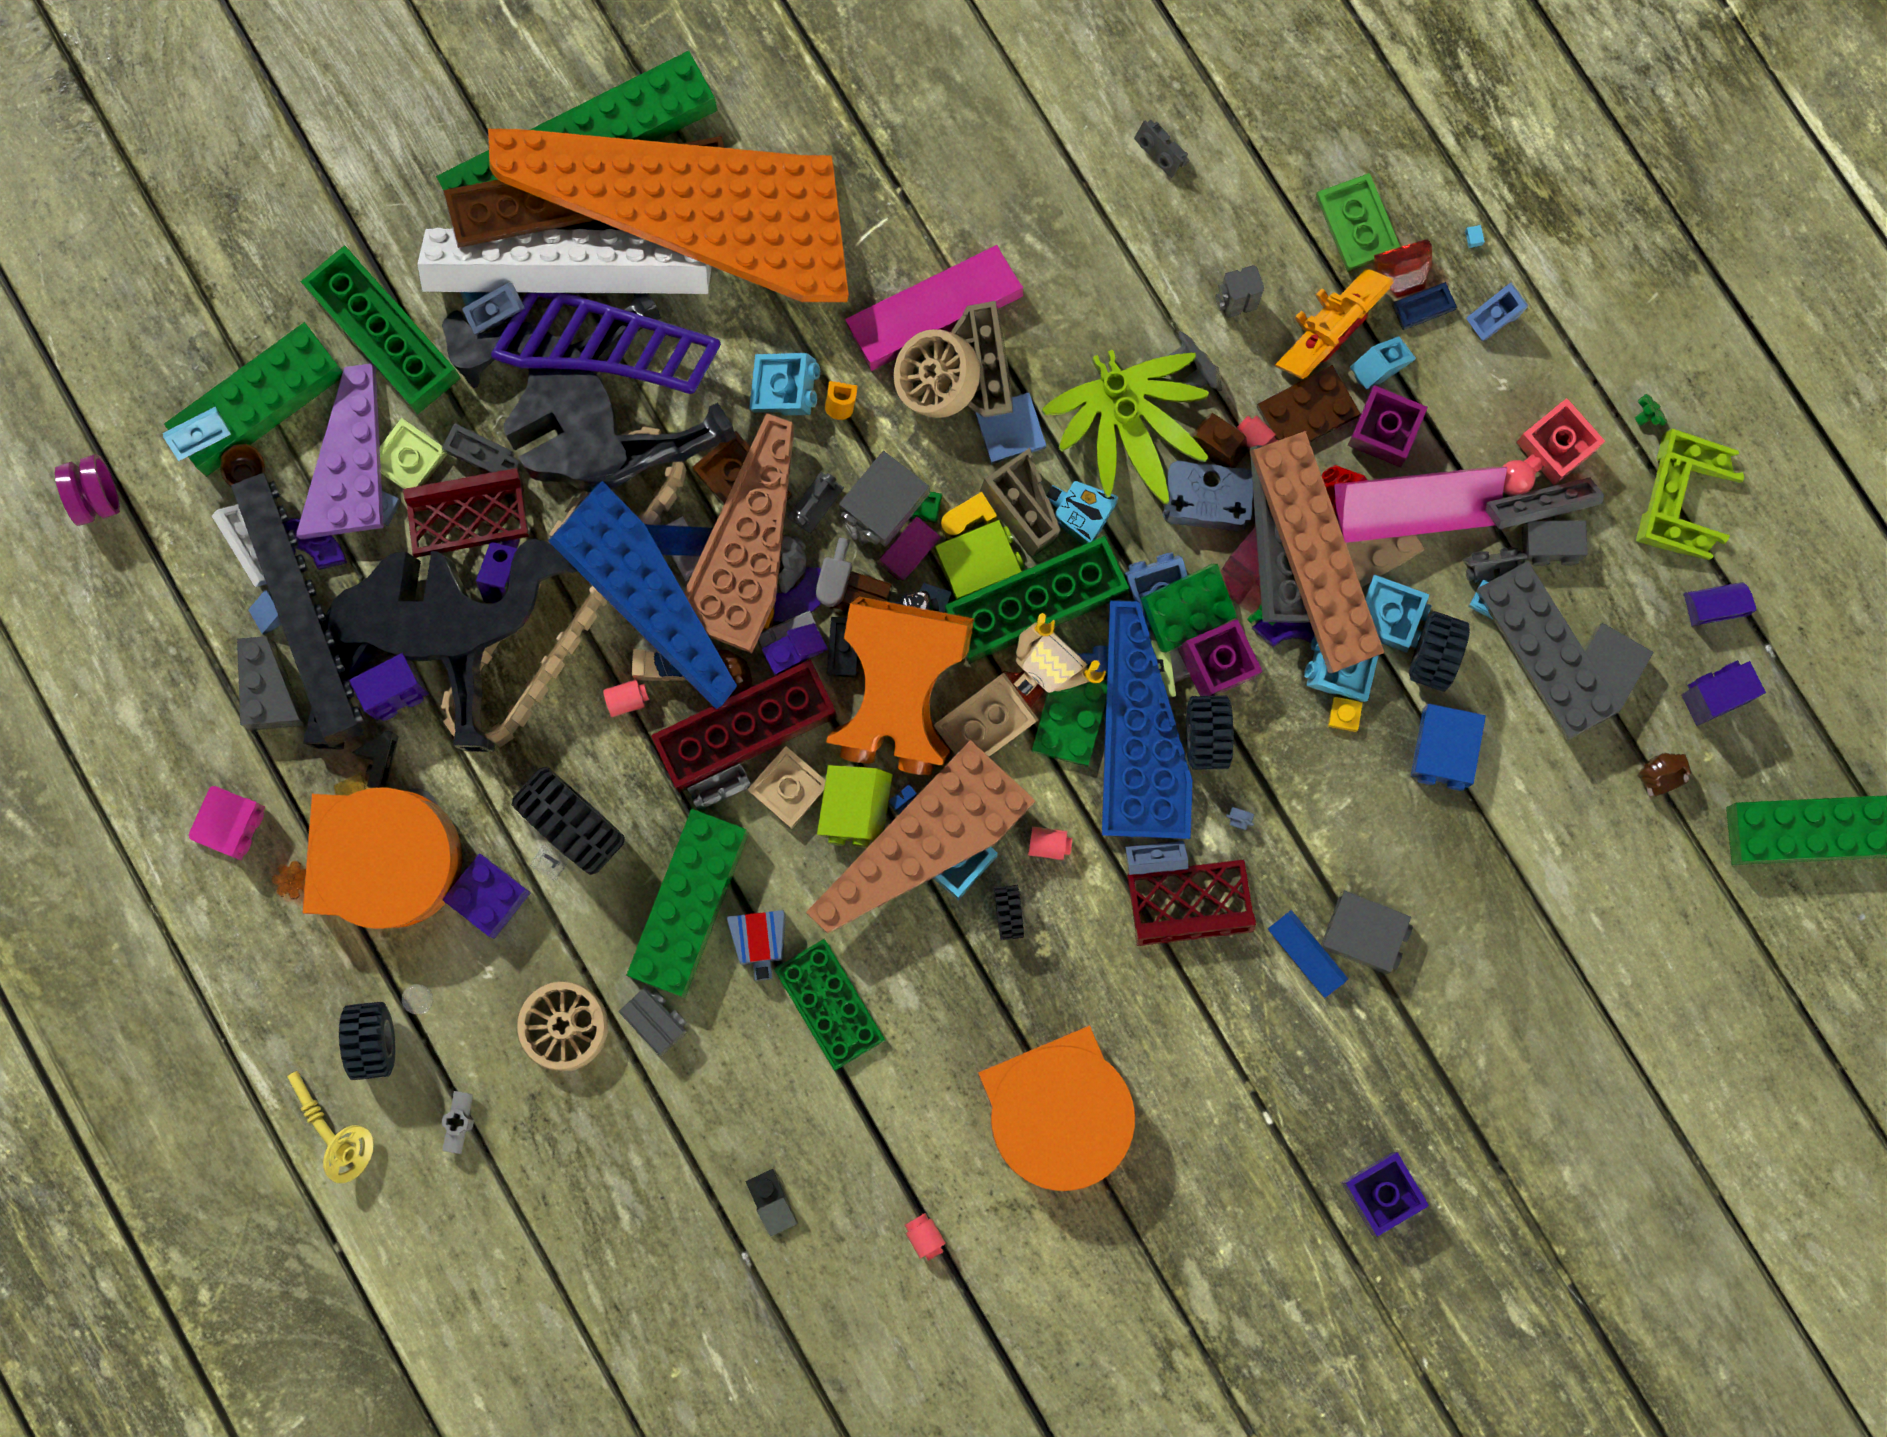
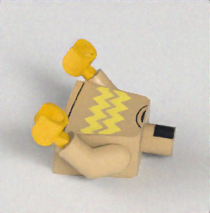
M1039 614L1037 623L1032 624L1020 634L1016 651V662L1025 673L1014 685L1026 696L1037 684L1048 693L1076 687L1087 682L1100 683L1103 681L1106 671H1095L1099 668L1100 662L1094 660L1091 662L1089 669L1085 668L1087 665L1085 661L1054 633L1055 620L1048 624L1045 623V614Z

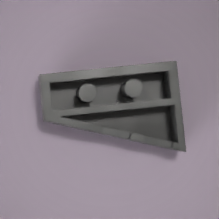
M267 636L238 638L240 725L250 731L308 726L298 705V699L295 692H293L275 642Z

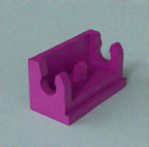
M915 517L876 563L897 580L904 581L941 537L919 517Z

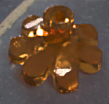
M292 861L289 867L287 864L279 865L278 870L280 874L272 876V883L279 885L276 892L280 897H284L288 892L290 898L294 900L300 897L299 889L304 891L306 869L300 870L301 863L299 861Z

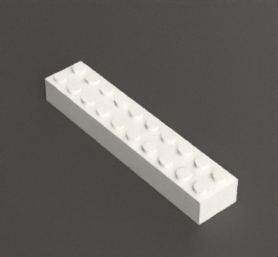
M426 229L417 264L422 292H492L506 283H513L517 292L708 294L711 274L710 265L625 231L613 229H550L457 248L453 229Z

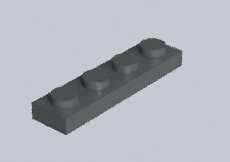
M1589 477L1487 502L1485 511L1498 529H1503L1600 505L1603 503L1604 494Z

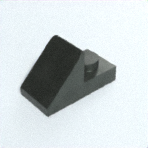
M385 731L352 752L357 757L373 760V764L368 765L365 774V781L368 782L367 787L386 788L399 738L392 731Z
M774 1169L745 1181L756 1204V1211L770 1237L798 1224Z

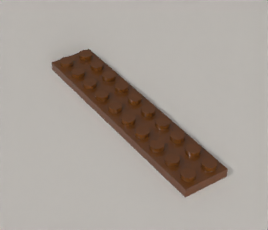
M722 136L682 143L725 148ZM500 180L443 190L457 248L595 221V219L505 184Z

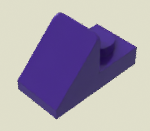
M814 623L786 631L787 636L762 648L775 676L828 650Z

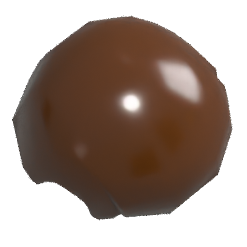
M247 444L233 445L222 455L221 476L231 487L232 484L265 473L264 459L255 447Z

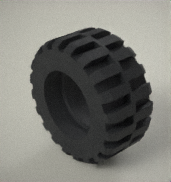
M547 767L539 768L512 798L511 805L553 846L589 875L598 873L624 845V835L577 791Z

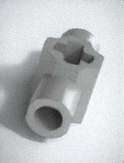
M454 1091L450 1112L443 1115L442 1126L446 1129L442 1151L462 1154L465 1134L467 1131L472 1130L474 1119L469 1115L473 1094ZM460 1114V1119H464V1125L457 1127V1130H455L456 1126L452 1125L453 1118H458Z

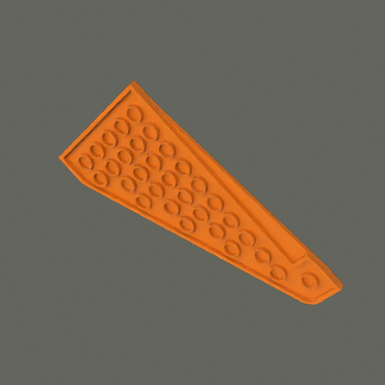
M488 129L490 170L498 180L505 184L797 301H848L849 293L832 155H797L524 129Z

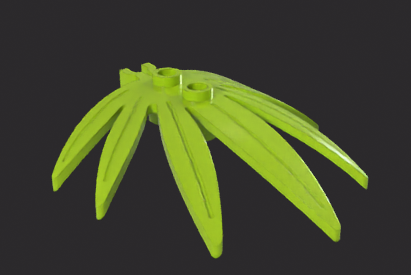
M1110 350L1107 353L1109 373L1105 364L1101 363L1099 356L1096 355L1093 357L1092 362L1094 367L1100 371V379L1072 388L1042 408L1044 415H1060L1073 411L1086 403L1068 424L1060 441L1059 450L1065 451L1077 443L1091 426L1096 414L1100 413L1101 419L1097 438V464L1105 496L1107 498L1111 496L1115 480L1117 448L1114 426L1116 425L1126 453L1138 475L1163 504H1168L1169 494L1163 468L1152 439L1140 416L1169 445L1193 459L1201 462L1207 461V454L1185 429L1161 409L1144 399L1145 395L1168 402H1194L1206 399L1209 392L1195 386L1171 381L1148 380L1162 378L1178 372L1195 360L1196 353L1159 357L1121 371L1115 363L1114 351Z

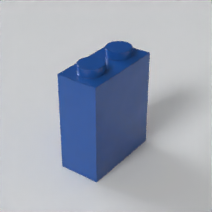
M1427 704L1422 710L1411 776L1418 777V782L1423 784L1435 785L1436 781L1447 783V788L1464 791L1465 787L1469 788L1473 785L1486 715Z

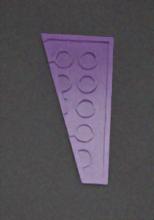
M372 363L344 367L296 533V537L299 539L384 528L376 368Z

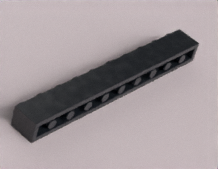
M261 473L232 484L234 496L323 739L332 747L364 734L360 725L365 722L360 708L358 706L354 707L351 698L355 697L353 688L349 680L344 681L341 672L346 671L340 655L335 656L332 647L336 646L334 637L330 629L325 631L322 623L327 620L322 606L320 604L316 605L313 598L317 595V591L312 580H307L304 572L308 570L303 555H297L295 547L299 546L297 537L293 529L288 531L286 522L290 521L284 505L279 506L277 498L281 497L276 482H269L266 475Z

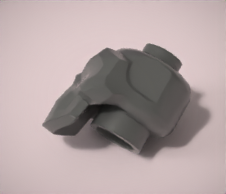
M783 535L778 578L781 592L785 594L794 586L802 574H805L807 569V557L804 551L806 546L796 536L791 538L790 536Z

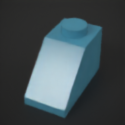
M1398 336L1371 347L1350 368L1354 372L1357 382L1367 390L1374 385H1380L1412 363L1416 358Z

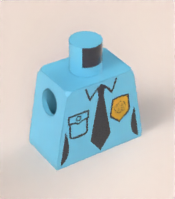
M1078 481L1073 482L1068 492L1052 485L1046 495L1050 503L1058 507L1055 513L1058 525L1082 545L1096 540L1118 501V496L1111 494L1107 498L1103 490Z

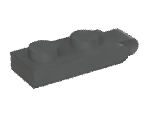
M455 423L442 446L443 452L487 473L517 468L519 471L522 466L519 460L513 458L515 454L513 451Z

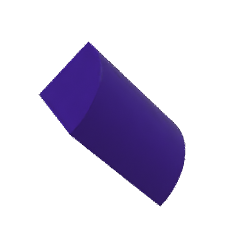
M1744 582L1684 593L1691 627L1747 617L1756 611L1753 595Z

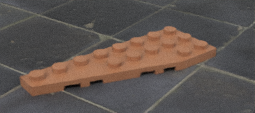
M766 413L684 591L685 596L709 637L750 653L753 652L776 601L795 428L792 422Z
M970 740L806 911V914L829 934L874 908L880 907L889 900L910 891L949 868L994 846L1036 800Z

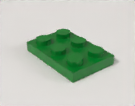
M1210 564L1141 598L1161 652H1168L1182 645L1187 640L1204 634L1237 617L1218 564Z
M1103 680L1100 683L1087 682L1062 691L1048 693L1032 752L1088 767L1106 703L1107 681Z

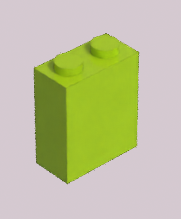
M1000 520L935 546L936 556L955 600L1022 572L1021 569L1025 568L1019 552L1013 553L1010 546L1013 538L1007 526L1002 527Z
M828 765L817 835L828 838L829 844L845 846L846 841H853L852 845L868 848L870 843L884 831L893 774L878 768Z

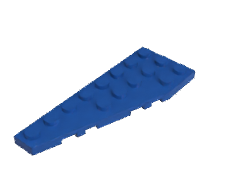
M603 481L600 482L549 538L548 542L716 709L719 708L737 687L735 681L645 524Z
M1110 601L1101 836L1191 839L1193 780L1140 602Z

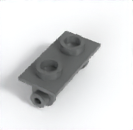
M1146 120L1143 121L1134 137L1135 141L1172 178L1179 167L1183 168L1190 161L1187 158L1188 153L1175 141L1169 145L1166 143L1170 136L1158 122L1154 123L1152 120L1148 122Z
M820 472L787 518L811 534L844 487L835 482L836 478L831 474L827 473L825 475Z
M1509 547L1500 549L1498 554L1489 555L1487 551L1474 552L1471 554L1472 557L1463 558V561L1471 566V569L1466 570L1467 580H1473L1474 583L1482 582V580H1494V569H1498L1500 577L1525 563L1524 561L1521 562L1520 559H1527L1528 557L1520 550L1518 551V548Z
M739 762L688 786L687 789L697 810L701 811L703 809L707 810V807L743 790L744 792L747 791L751 784Z

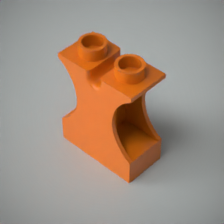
M860 596L852 601L849 606L844 639L853 647L862 663L865 674V694L856 716L849 722L838 726L827 737L826 743L841 745L840 757L845 760L870 764L875 762L876 751L883 744L884 737L890 736L895 741L894 756L899 757L897 765L899 770L918 775L932 774L933 764L943 765L950 756L951 749L941 740L933 726L930 713L931 693L939 674L951 665L962 661L968 654L974 618Z

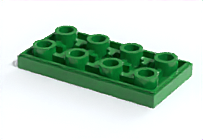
M825 938L774 968V971L834 1071L886 1041Z

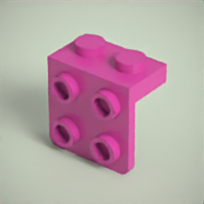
M212 786L205 796L188 836L192 841L242 861L243 856L250 849L252 836L256 828L259 827L263 820L265 806L217 786Z

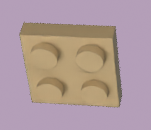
M785 746L750 785L747 791L792 829L824 793L825 779Z

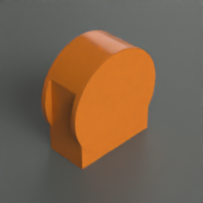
M370 788L355 792L349 796L312 793L303 913L336 915L358 926L385 929L415 925L434 915L446 904L442 899L460 878L462 847L454 824L437 804L417 793L393 788Z
M1090 1025L978 1072L992 1107L991 1126L996 1146L1008 1166L1026 1181L1055 1191L1083 1189L1107 1177L1125 1157L1135 1128L1133 1100L1121 1075L1112 1065L1104 1060Z

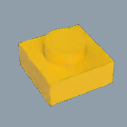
M1333 697L1328 727L1357 732L1363 702Z

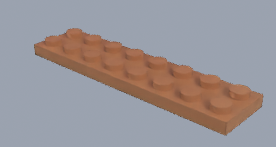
M1306 431L1249 451L1328 673H1334L1383 654V647Z

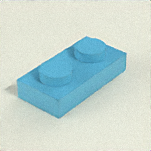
M214 407L164 432L163 438L177 460L180 461L231 435L220 413Z

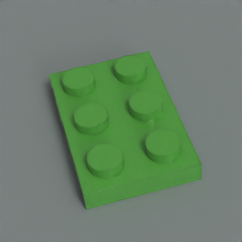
M1370 173L1316 193L1317 201L1347 272L1401 252V246Z

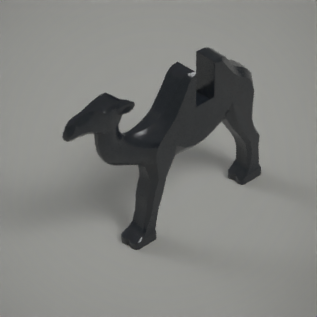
M634 293L633 301L625 309L626 311L655 320L661 319L657 306L649 293ZM456 310L452 311L442 323L448 356L453 366L465 377L472 388H477L482 371L494 361L491 357V352L507 325L484 334L474 335L470 325L464 321L461 311ZM614 319L592 360L607 361L629 323ZM523 322L506 351L520 355L537 325ZM547 331L533 357H549L559 339ZM593 332L585 340L570 344L563 357L579 358ZM528 368V385L504 423L505 435L514 450L555 430L558 436L519 456V459L530 477L536 481L565 482L586 492H591L602 481L610 489L619 487L651 466L667 462H684L699 452L717 446L720 442L727 443L736 438L733 426L718 402L709 406L708 414L702 423L686 431L660 435H617L616 416L613 405L597 376L598 372L578 369Z
M537 539L527 540L514 553L507 593L499 602L489 605L471 600L460 580L454 562L439 552L431 551L424 601H415L421 561L407 552H395L388 555L365 580L345 589L335 597L326 613L327 620L323 622L325 631L330 629L334 637L336 646H333L332 650L335 656L340 655L346 671L341 672L344 681L360 675L377 648L395 656L403 653L404 657L411 661L442 660L448 670L456 709L453 746L466 752H494L496 743L487 738L483 732L480 716L483 692L480 667L485 648L509 637L524 626L534 609L540 582L555 575L567 572L574 574L578 571L550 543ZM311 708L308 728L304 733L303 743L316 749H344L345 742L332 747L326 743Z

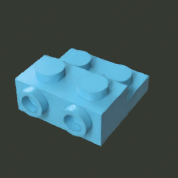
M808 353L755 354L749 410L754 413L780 412L785 416L810 415L811 407H815L817 404V394L813 390L814 380L820 377V366L816 359Z
M1374 575L1365 600L1381 640L1380 642L1408 653L1410 646L1416 648L1422 633L1416 630L1419 621L1427 620L1432 605L1427 604L1429 594Z
M1314 636L1311 642V649L1315 651L1313 660L1306 665L1304 671L1305 678H1308L1306 686L1329 694H1340L1360 702L1368 701L1379 655L1334 673H1328L1317 639Z

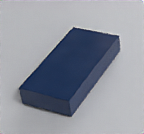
M1446 282L1397 300L1392 304L1402 330L1450 313L1457 308Z

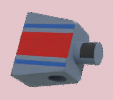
M784 910L727 917L740 964H753L755 981L772 979L771 962L782 961L784 956L786 923Z

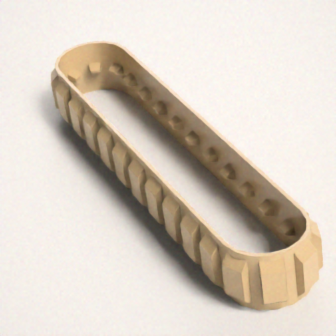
M642 427L641 430L633 432L628 430L622 435H660L661 431L660 429ZM672 462V467H666L665 477H668L661 489H656L653 494L655 498L647 510L641 512L638 516L651 535L661 522L659 516L663 510L668 512L677 499L675 493L677 488L683 487L686 468L682 462ZM583 491L579 498L574 497L565 510L567 516L563 522L558 520L549 533L550 537L590 492ZM593 586L589 589L591 593L582 607H577L572 614L574 619L565 632H560L556 638L558 642L549 656H544L540 662L542 666L533 680H528L524 688L526 690L516 705L512 704L507 711L509 715L501 725L499 723L491 728L492 732L485 734L487 738L499 747L515 738L513 733L518 726L524 727L532 715L530 708L534 702L540 703L549 690L546 686L551 677L557 678L565 666L563 659L567 653L573 654L581 642L579 635L583 629L588 631L597 618L595 611L599 605L604 607L608 602ZM499 642L485 648L480 671L493 658L491 654ZM450 688L449 691H444L441 709L448 716L444 720V724L454 736L456 709L452 689Z

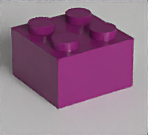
M1374 385L1347 446L1401 468L1409 454L1428 407Z
M1238 619L1187 640L1178 648L1199 696H1216L1254 679L1263 672Z

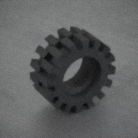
M1018 885L994 887L1000 941L1024 938Z

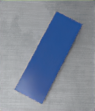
M1292 910L1268 928L1269 932L1324 998L1348 980L1347 976Z

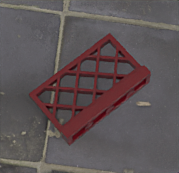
M508 469L403 489L404 500L407 504L413 557L431 555V551L445 553L529 537L523 496L524 486L518 469ZM516 493L517 500L510 508L500 503L505 495ZM485 499L489 504L481 514L471 508L477 500ZM457 505L461 509L453 519L443 514V511L448 506ZM495 507L505 512L497 523L487 518ZM428 510L433 514L422 524L416 520L415 512ZM467 512L477 517L468 529L458 523ZM512 516L520 521L521 529L508 531L503 526ZM438 517L448 522L440 534L430 529ZM482 522L493 527L484 536L474 533ZM456 527L464 534L458 541L451 542L446 539V536ZM425 533L436 538L430 546L419 548L418 541Z
M1244 859L1188 866V869L1132 875L1127 873L1136 946L1252 933L1255 930L1256 920L1252 910ZM1239 868L1240 880L1234 887L1221 878L1227 869ZM1205 872L1213 878V881L1205 891L1191 881L1197 873ZM1169 876H1176L1185 882L1176 894L1162 885ZM1147 879L1155 887L1147 897H1144L1136 891V880ZM1216 882L1231 891L1222 903L1208 894ZM1188 885L1201 894L1193 906L1179 897ZM1240 885H1242L1243 893L1237 890ZM1158 889L1172 898L1163 910L1150 901ZM1235 894L1244 901L1246 911L1233 912L1225 905ZM1137 898L1142 901V903H1141V905H1140L1139 907H1138ZM1204 898L1218 907L1213 915L1204 916L1196 910ZM1175 901L1188 910L1183 919L1175 920L1166 913ZM1145 905H1148L1159 914L1154 922L1141 924L1139 913ZM1223 910L1226 914H1219V912ZM1192 913H1193L1195 916H1197V917L1189 918ZM1162 917H1164V918L1167 919L1168 921H1160V920L1162 919Z

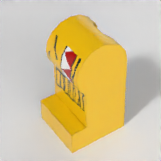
M980 492L948 511L941 520V530L943 535L951 540L965 534L966 530L982 521L985 525L997 521V515L983 492Z

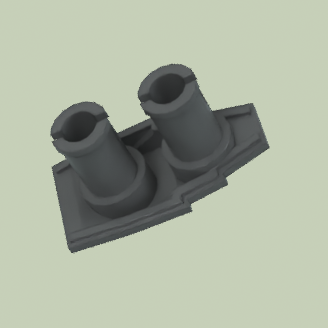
M1180 331L1179 337L1182 340V346L1170 355L1196 353L1194 361L1197 364V370L1178 383L1198 388L1208 384L1217 391H1222L1219 367L1212 363L1208 355L1199 349L1191 337Z

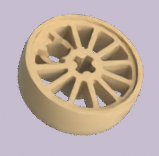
M926 330L913 336L899 352L894 367V384L897 394L903 403L914 412L933 418L948 417L965 408L975 395L980 380V364L972 346L962 337L945 330ZM944 342H947L948 345L944 351ZM933 344H934V356L932 355V353H931V351H930V349H929V347H930L931 345H933ZM923 353L926 360L921 363L918 361V358ZM916 365L919 367V374L913 375V370ZM922 381L915 389L913 388V382ZM952 382L951 390L948 393H946V390H948L949 385ZM925 392V395L922 401L920 402L918 398ZM934 397H935V405L931 404L932 401H933V399H934Z
M569 981L551 982L536 989L522 1005L517 1020L518 1039L526 1055L539 1066L554 1071L576 1070L590 1063L602 1050L608 1034L607 1013L601 1000L588 988ZM571 991L575 992L577 997L569 1011L566 1012V992ZM560 992V1012L556 1010L549 998V995L552 993ZM583 997L589 1001L590 1005L588 1007H578ZM542 999L545 1000L553 1013L551 1017L535 1008ZM582 1011H588L592 1018L590 1025L585 1028H581L577 1023L578 1014ZM535 1013L548 1020L547 1025H529L531 1014ZM560 1019L569 1022V1026L565 1028L566 1033L564 1034L562 1031L556 1030V1026L560 1025ZM597 1027L594 1040L583 1035V1033H589ZM548 1029L549 1033L532 1043L529 1034L530 1030ZM574 1036H578L591 1044L584 1054L576 1043ZM553 1037L547 1052L542 1056L536 1050V1047ZM567 1040L570 1041L578 1055L576 1059L567 1061ZM561 1041V1060L559 1062L550 1060L558 1042Z

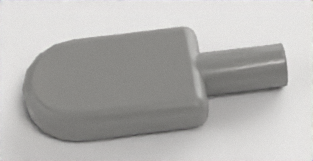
M845 538L838 539L834 558H824L818 579L816 596L818 601L827 607L836 606L843 601L849 582L852 564L846 562L845 558L850 540Z

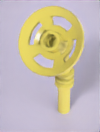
M299 1072L291 1073L287 1077L302 1104L301 1111H305L304 1116L309 1117L307 1122L312 1123L328 1146L323 1160L326 1176L336 1183L352 1181L364 1171L371 1159L374 1145L371 1133L362 1126L352 1125L335 1135L322 1118L324 1113L319 1112L321 1107L316 1106L318 1102L312 1099ZM352 1132L349 1137L340 1139L343 1135ZM360 1138H362L363 1142L361 1155H359L360 1142L358 1140ZM350 1162L354 1165L348 1171L339 1173V1167L346 1166Z

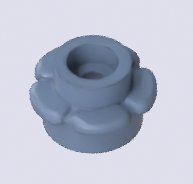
M1232 807L1230 815L1226 814V817L1231 819L1229 824L1231 826L1246 830L1248 825H1254L1252 823L1253 813Z

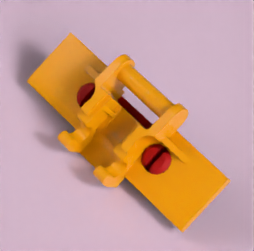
M1366 268L1341 295L1333 292L1328 296L1327 292L1321 289L1316 294V297L1324 308L1316 316L1311 315L1309 318L1306 317L1303 311H1300L1295 316L1298 324L1306 332L1275 364L1276 367L1300 379L1306 378L1319 363L1327 361L1366 320L1368 311L1390 289V286L1394 283L1393 279Z

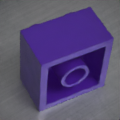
M403 653L349 680L364 711L377 721L380 719L386 721L395 717L398 714L397 710L405 706L414 707L423 702V697L429 694L415 664L411 660H407Z
M1737 660L1722 667L1721 670L1713 674L1710 672L1697 678L1694 682L1687 685L1689 690L1681 696L1696 726H1699L1750 703L1765 694L1766 691L1751 662L1740 665Z
M479 853L442 900L487 936L495 939L531 892L487 857Z
M1391 1152L1340 1182L1372 1236L1378 1237L1429 1206L1398 1152Z

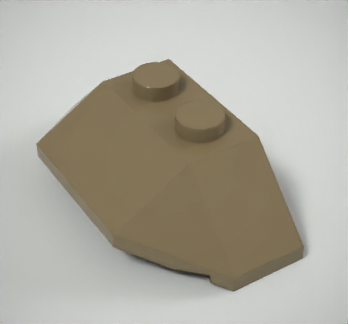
M996 301L969 305L951 331V333L962 337L972 346L980 364L978 388L967 407L983 417L1013 413L1011 381Z

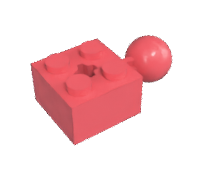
M1566 398L1524 432L1516 442L1528 458L1525 461L1512 460L1502 466L1507 467L1503 492L1508 496L1530 492L1535 484V474L1540 470L1555 486L1595 453L1605 440ZM1562 440L1564 442L1563 446L1558 444L1557 441Z

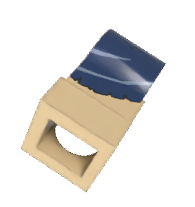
M633 649L632 676L635 680L668 682L687 680L660 652H646L645 650Z

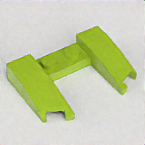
M1673 428L1663 433L1656 459L1660 463L1648 511L1642 514L1636 541L1679 554L1706 560L1712 559L1714 556L1708 551L1717 541L1725 544L1729 540L1730 535L1679 519L1690 471L1738 483L1744 481V473H1734L1731 457L1739 455V451Z

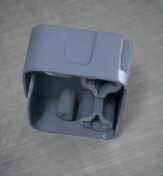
M1175 461L1170 465L1166 478L1169 503L1163 504V518L1165 521L1171 524L1236 532L1246 529L1252 515L1253 482L1251 470L1211 464L1188 463L1186 461ZM1207 472H1215L1220 477V482L1215 487H1209L1205 485L1203 476ZM1176 501L1181 502L1183 507L1181 512L1176 511V506H1174ZM1233 508L1239 509V519L1234 518Z

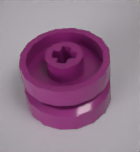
M94 454L80 459L79 467L72 461L55 467V481L61 501L68 516L75 525L81 526L93 522L96 513L102 518L120 513L116 486L101 456Z

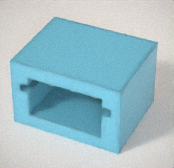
M1481 225L1466 228L1465 235L1468 247L1482 246L1485 241Z

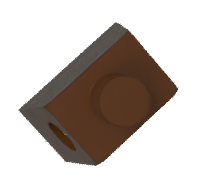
M1214 413L1206 417L1191 436L1207 454L1208 459L1222 467L1236 468L1248 451L1246 436Z

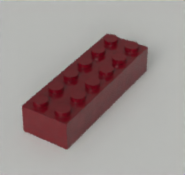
M810 659L728 698L717 709L711 706L652 734L651 737L675 788L680 793L698 781L736 763H743L837 718V713Z

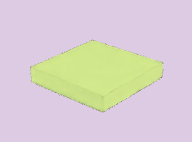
M401 418L380 446L381 474L402 489L422 486L426 484L447 456V453L442 451V445Z

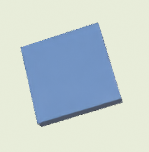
M1030 393L1012 397L1013 413L983 417L975 412L991 465L1015 458L1028 448L1031 449V452L1046 448L1045 439Z

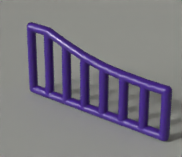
M527 292L522 300L525 309L513 315L492 350L491 357L494 360L519 368L578 369L610 373L693 394L719 350L721 342L719 339L573 294ZM538 296L552 300L520 356L507 352L508 346ZM563 304L576 307V312L550 356L533 357ZM588 312L602 315L603 317L580 357L564 358L563 355ZM614 319L629 323L608 361L592 360ZM640 327L654 331L635 367L619 364ZM666 335L680 339L662 373L646 370ZM691 343L706 347L688 381L673 377Z

